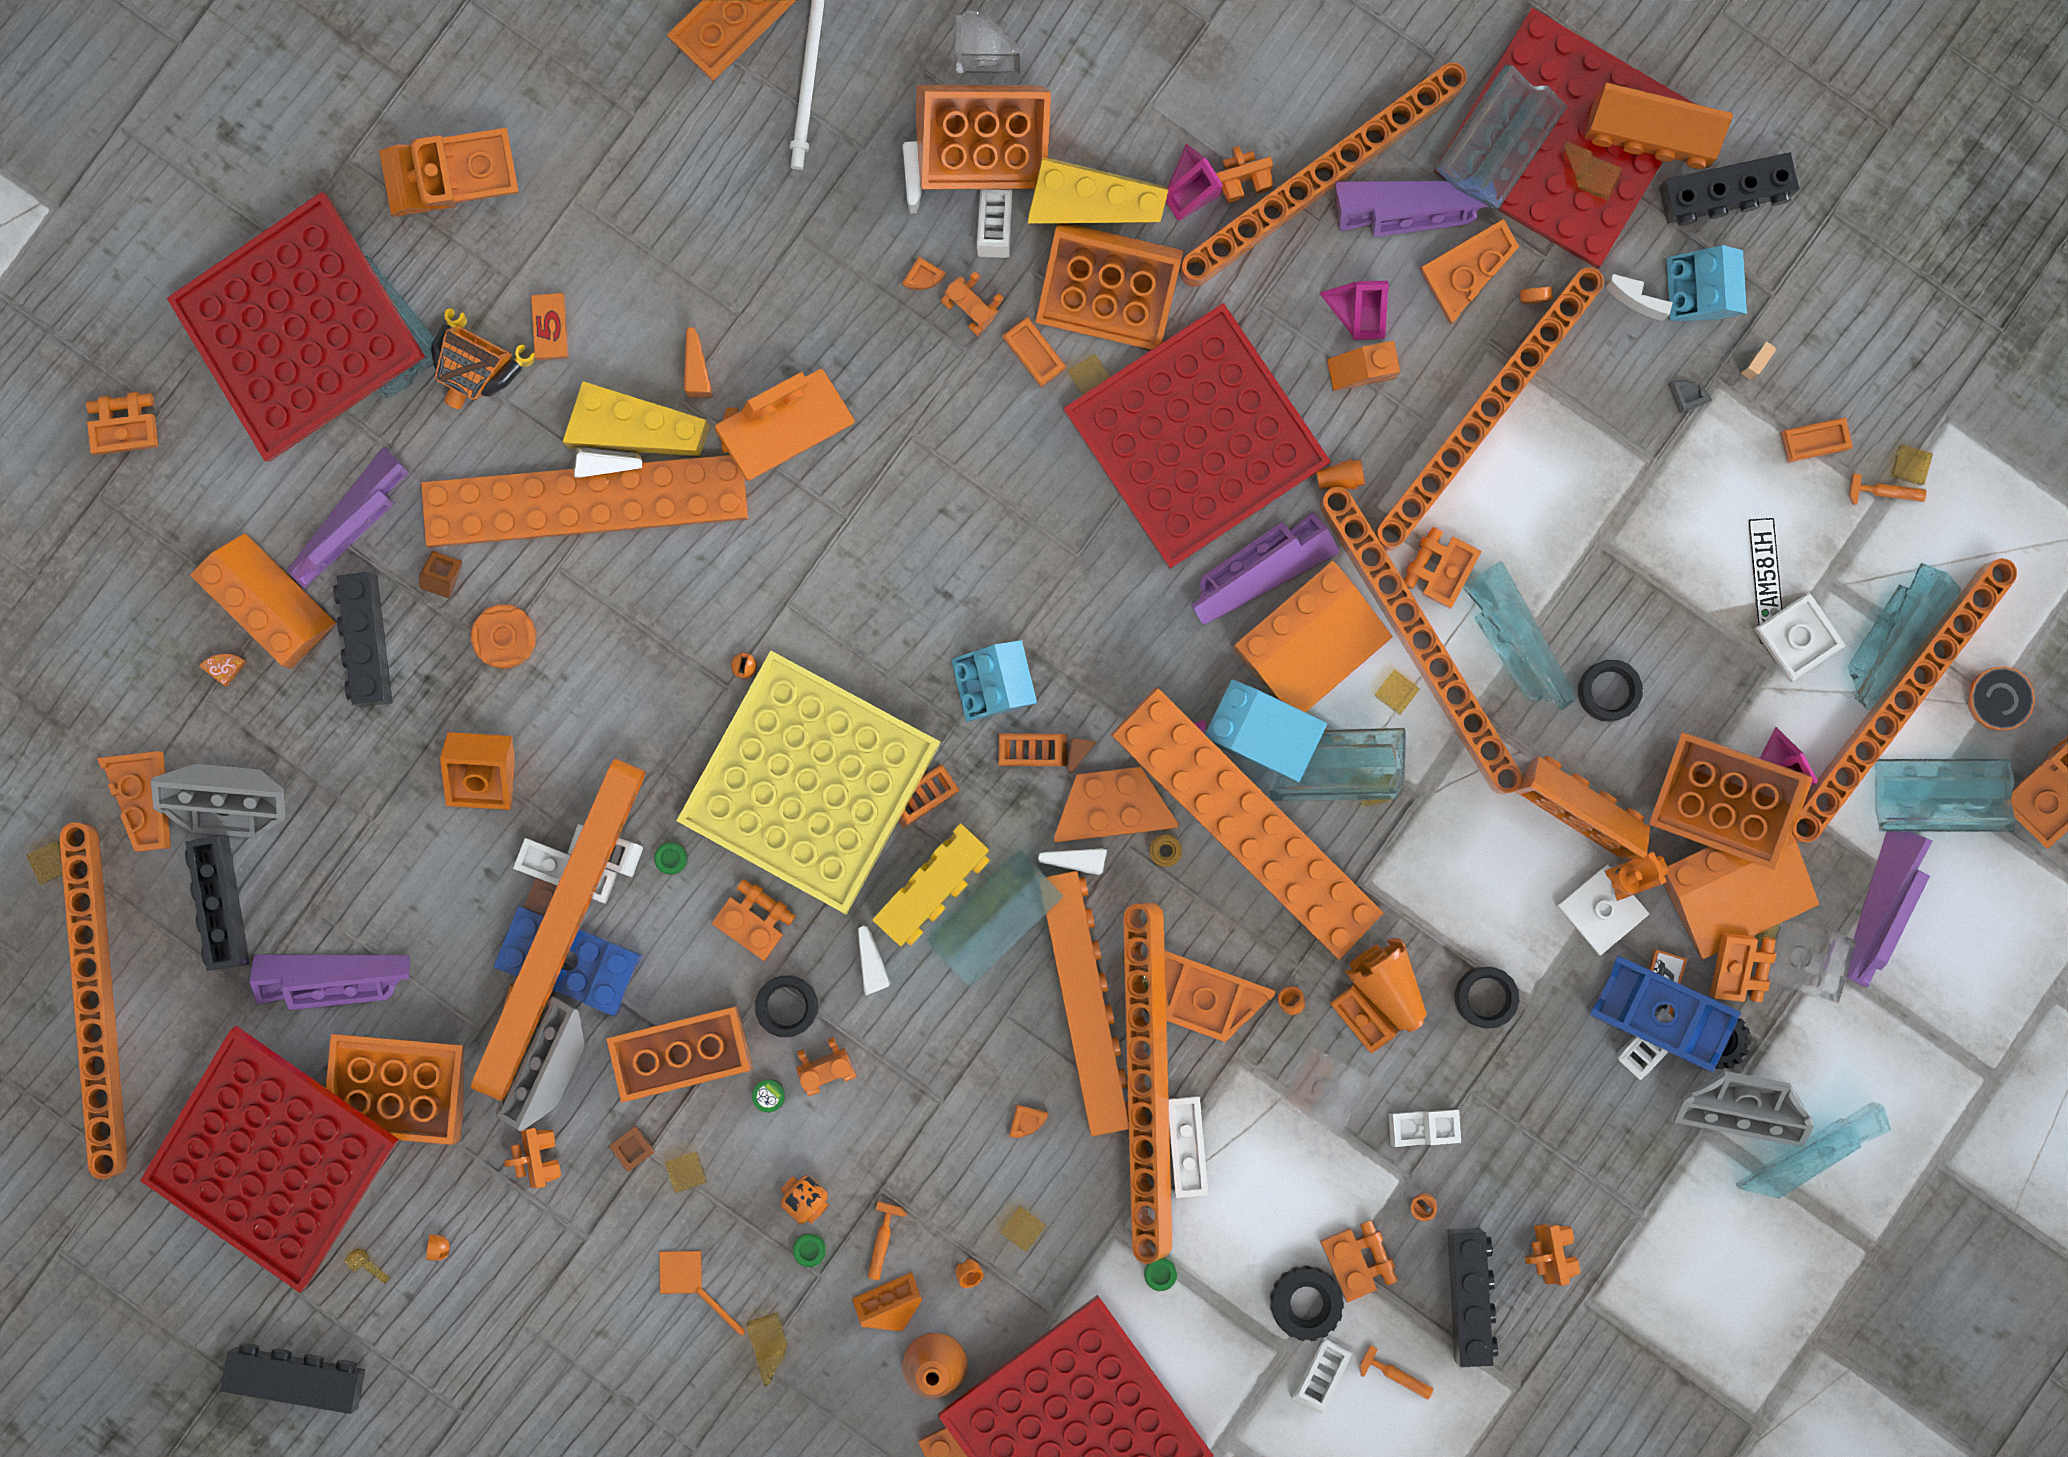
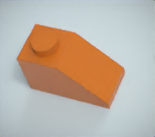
M1394 340L1363 346L1327 359L1333 391L1393 380L1401 372Z

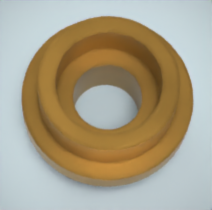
M1160 835L1150 845V857L1159 866H1173L1181 858V844L1171 835ZM1162 845H1169L1171 847L1172 853L1169 857L1161 856L1159 849Z

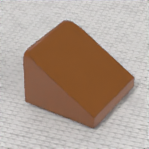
M432 551L419 574L420 588L449 598L462 567V561Z
M1076 738L1070 741L1067 764L1068 772H1074L1094 747L1096 741Z

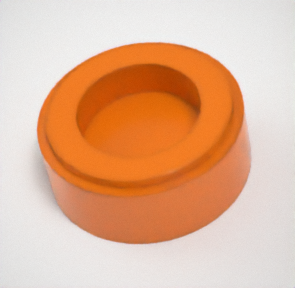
M1552 287L1520 290V302L1522 304L1543 303L1553 299Z

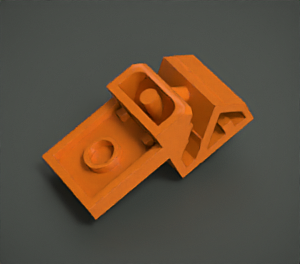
M507 128L448 137L438 135L412 140L411 145L396 144L379 150L392 217L456 208V203L519 194Z
M2068 735L2047 753L2048 758L1999 801L2046 849H2049L2068 832Z

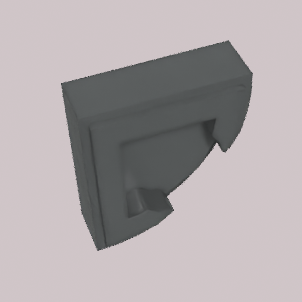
M1676 380L1668 384L1679 413L1689 411L1712 401L1705 389L1691 382Z

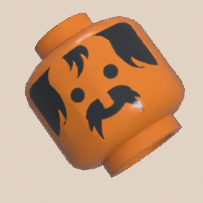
M804 1175L798 1180L794 1176L791 1177L780 1190L784 1194L780 1201L781 1208L799 1224H804L807 1221L813 1224L829 1206L826 1202L828 1199L827 1191L809 1175Z

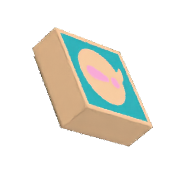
M1766 341L1756 350L1740 374L1749 380L1755 378L1772 357L1776 347Z

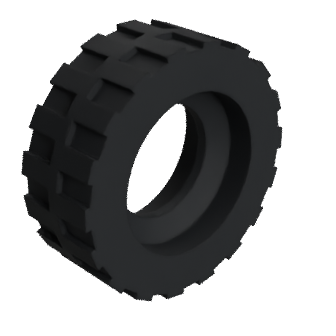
M1303 1265V1267L1296 1266L1291 1268L1290 1271L1282 1273L1281 1278L1275 1281L1273 1291L1270 1293V1309L1277 1325L1288 1336L1295 1337L1300 1341H1317L1318 1338H1325L1330 1331H1334L1337 1328V1323L1341 1321L1343 1316V1294L1336 1281L1327 1272L1318 1267H1310L1309 1265ZM1302 1287L1316 1289L1323 1299L1321 1312L1312 1319H1301L1291 1309L1292 1295Z

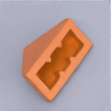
M911 1272L852 1298L862 1327L903 1332L920 1305L922 1297L915 1277Z

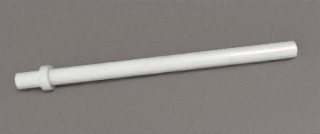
M811 0L794 140L790 141V149L792 150L790 168L795 170H803L805 152L809 151L807 134L824 0Z

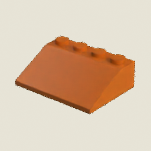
M917 85L915 118L920 188L1035 189L1042 156L1048 158L1051 92L1041 85Z
M1058 223L1054 233L1035 323L1152 350L1163 341L1184 250L1069 223Z
M1331 561L1237 642L1232 649L1274 698L1306 713L1393 636L1356 586L1337 564Z
M1682 732L1649 825L1775 870L1803 808L1814 777Z
M1545 755L1544 759L1536 757L1532 760L1522 776L1520 788L1514 792L1621 860L1643 859L1646 856L1650 826L1643 822L1645 819L1643 815L1631 808L1625 811L1615 805L1617 802L1616 798L1602 790L1598 794L1588 788L1589 781L1575 773L1569 776L1560 770L1562 765L1549 756Z
M1792 833L1775 870L1718 849L1707 847L1667 866L1669 874L1664 875L1667 882L1663 883L1701 960L1719 952L1722 933L1754 936L1820 905L1798 844Z
M331 1034L326 1089L399 1140L454 1145L461 1141L464 1110V1045Z

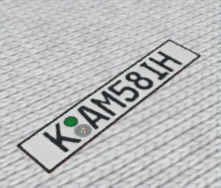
M1774 518L1748 520L1758 625L1783 609Z

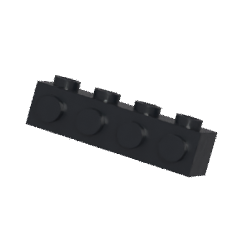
M1791 152L1668 178L1659 186L1667 224L1678 222V226L1692 224L1698 221L1697 217L1709 215V219L1721 218L1728 215V211L1740 208L1742 213L1758 209L1760 207L1759 204L1771 202L1772 206L1790 202V197L1800 189Z
M371 572L337 576L338 585L333 586L335 602L340 604L341 617L337 618L339 635L344 636L345 649H341V661L343 667L348 669L349 681H345L346 698L351 700L352 705L357 707L391 704L393 701L378 576Z
M212 836L185 841L187 849L185 851V860L191 873L192 882L190 890L192 898L196 903V926L199 933H201L203 945L201 947V957L204 965H206V970L217 971L250 965L229 837Z
M1481 1228L1447 1229L1454 1361L1459 1367L1493 1366V1357L1498 1356V1342L1496 1336H1492L1491 1323H1496V1308L1494 1303H1490L1489 1290H1494L1493 1270H1488L1487 1257H1492L1493 1253L1491 1237H1486V1232Z
M241 1343L239 1347H235L227 1352L220 1392L348 1414L353 1413L359 1408L366 1369L357 1368L356 1362L337 1360L336 1364L324 1362V1357L306 1354L304 1358L291 1356V1351L284 1349H272L271 1353L259 1351L260 1346L249 1343Z

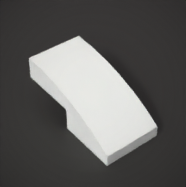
M1615 274L1607 280L1605 288L1629 308L1659 321L1665 320L1670 315L1673 302L1642 295L1644 282Z
M1459 1110L1388 1113L1390 1145L1393 1147L1461 1143Z

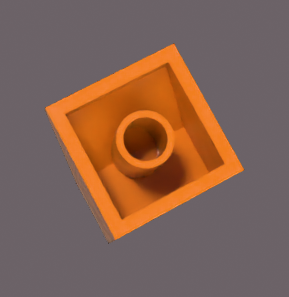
M447 732L440 756L446 806L511 810L515 765L513 737Z

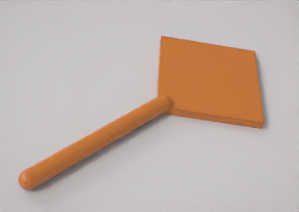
M701 1251L659 1252L660 1294L697 1293L739 1335L745 1333L744 1329L702 1289Z

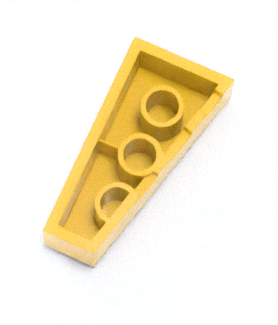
M1042 156L1027 223L1161 222L1168 189L1166 186Z
M582 381L563 443L568 449H576V447L580 446L634 453L646 452L700 457L710 425L705 419Z
M961 823L953 831L954 834L934 851L930 857L931 859L927 863L925 862L913 874L905 887H902L872 919L900 947L906 942L911 946L924 933L920 929L923 923L928 918L934 922L946 909L942 903L951 894L956 898L965 889L968 883L964 879L972 871L978 874L990 862V859L986 857L990 850Z

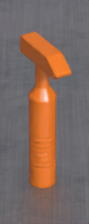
M1852 474L1849 498L1853 505L1858 504L1860 491L1872 492L1875 496L1919 502H1924L1926 499V489L1880 483L1873 486L1862 485V474Z
M878 1201L876 1210L886 1213L883 1225L878 1229L867 1278L880 1280L891 1234L889 1224L892 1214L902 1217L907 1216L902 1207Z
M1369 1345L1359 1365L1361 1377H1364L1370 1365H1373L1380 1369L1384 1376L1427 1400L1431 1397L1434 1388L1413 1378V1376L1408 1375L1391 1364L1384 1365L1375 1360L1374 1357L1378 1349Z

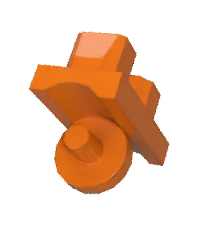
M1239 146L1232 147L1233 157L1222 160L1224 169L1228 170L1216 173L1223 184L1221 192L1227 203L1244 198L1241 183L1249 180L1252 181L1256 194L1272 190L1271 171L1273 162L1271 156L1254 161L1255 155L1253 151L1242 154Z
M1651 852L1646 854L1643 859H1633L1605 870V874L1611 880V885L1615 889V897L1619 901L1666 883L1664 875L1669 874V869L1663 856L1656 857L1655 853Z
M526 1128L520 1131L525 1156H522L521 1144L512 1145L513 1158L504 1160L505 1167L514 1166L516 1178L526 1176L524 1164H526L530 1188L546 1187V1182L561 1177L558 1160L541 1162L539 1151L555 1147L553 1130H536V1128Z
M1553 1224L1534 1225L1536 1241L1531 1242L1533 1254L1524 1256L1525 1264H1535L1537 1275H1543L1545 1284H1558V1286L1570 1284L1569 1279L1581 1272L1576 1256L1565 1257L1563 1246L1573 1244L1574 1241L1572 1228L1570 1226Z

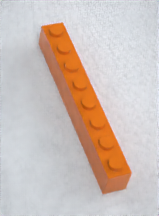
M1073 871L1039 878L1091 1137L1129 1129L1128 1101L1124 1102L1122 1089L1128 1088L1124 1068H1117L1115 1057L1121 1056L1118 1036L1111 1037L1109 1024H1114L1115 1021L1111 1004H1104L1102 992H1107L1108 987L1105 973H1098L1096 960L1102 958L1098 940L1092 941L1089 928L1095 927L1092 909H1085L1083 896L1089 895L1085 876L1078 877V872Z

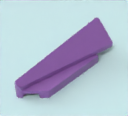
M1492 181L1337 182L1335 186L1339 230L1345 231L1371 225L1373 237L1468 225L1477 219L1476 211L1483 207H1495L1498 205Z
M382 448L288 567V573L304 589L395 504L386 494L410 472L387 448Z
M1314 512L1305 517L1292 530H1289L1283 522H1280L1203 575L1199 584L1202 592L1199 600L1192 603V608L1202 624H1207L1332 558L1339 553V548L1329 529Z
M1895 826L1887 828L1843 971V975L1846 978L1864 987H1868L1876 970L1882 971L1887 965L1930 878V875L1917 869L1933 842L1931 839Z
M255 955L252 962L250 984L257 1004L285 999L288 1010L387 1000L393 994L394 987L402 979L407 980L409 978L411 961L408 955Z

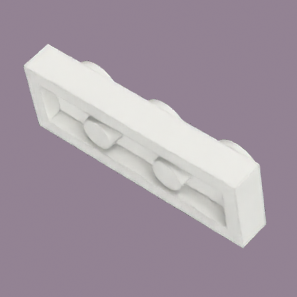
M525 838L513 869L558 886L571 855ZM605 868L592 899L606 903L618 873Z
M1200 1097L1170 1098L1169 1132L1175 1197L1208 1196Z

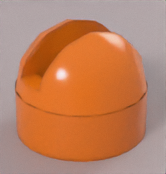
M739 653L731 661V670L738 678H751L757 671V661L749 653ZM742 657H745L747 661L744 673H739Z
M1290 986L1284 988L1279 993L1278 1003L1284 1013L1290 1016L1298 1015L1305 1008V997L1299 988Z
M1427 1193L1416 1195L1411 1202L1412 1215L1420 1221L1433 1219L1437 1213L1435 1198ZM1422 1199L1432 1210L1428 1212L1418 1200Z
M429 1234L426 1260L440 1261L445 1259L450 1252L449 1240L441 1235Z
M967 1258L965 1259L966 1262L958 1263L955 1269L956 1278L963 1288L976 1286L984 1277L980 1265L975 1260Z

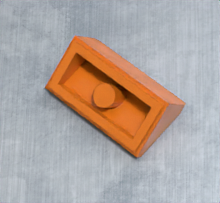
M1354 983L1330 1002V1005L1370 1054L1393 1039L1400 1031Z

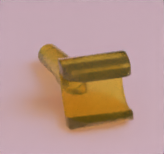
M364 1249L354 1250L345 1259L347 1266L353 1272L364 1267L384 1284L390 1279L389 1276L370 1261V1257Z

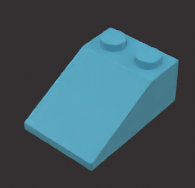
M1232 679L1205 735L1218 748L1299 783L1327 723L1266 693Z

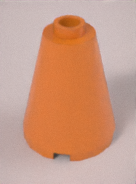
M1391 938L1387 940L1389 946L1381 949L1376 944L1359 954L1349 963L1352 970L1346 969L1345 973L1399 1030L1412 1032L1424 1024L1423 1019L1426 1017L1427 1012L1406 946L1400 938Z
M927 1333L916 1338L908 1346L902 1362V1371L908 1386L916 1394L927 1399H942L954 1394L962 1386L968 1369L967 1357L963 1347L953 1337L940 1333Z

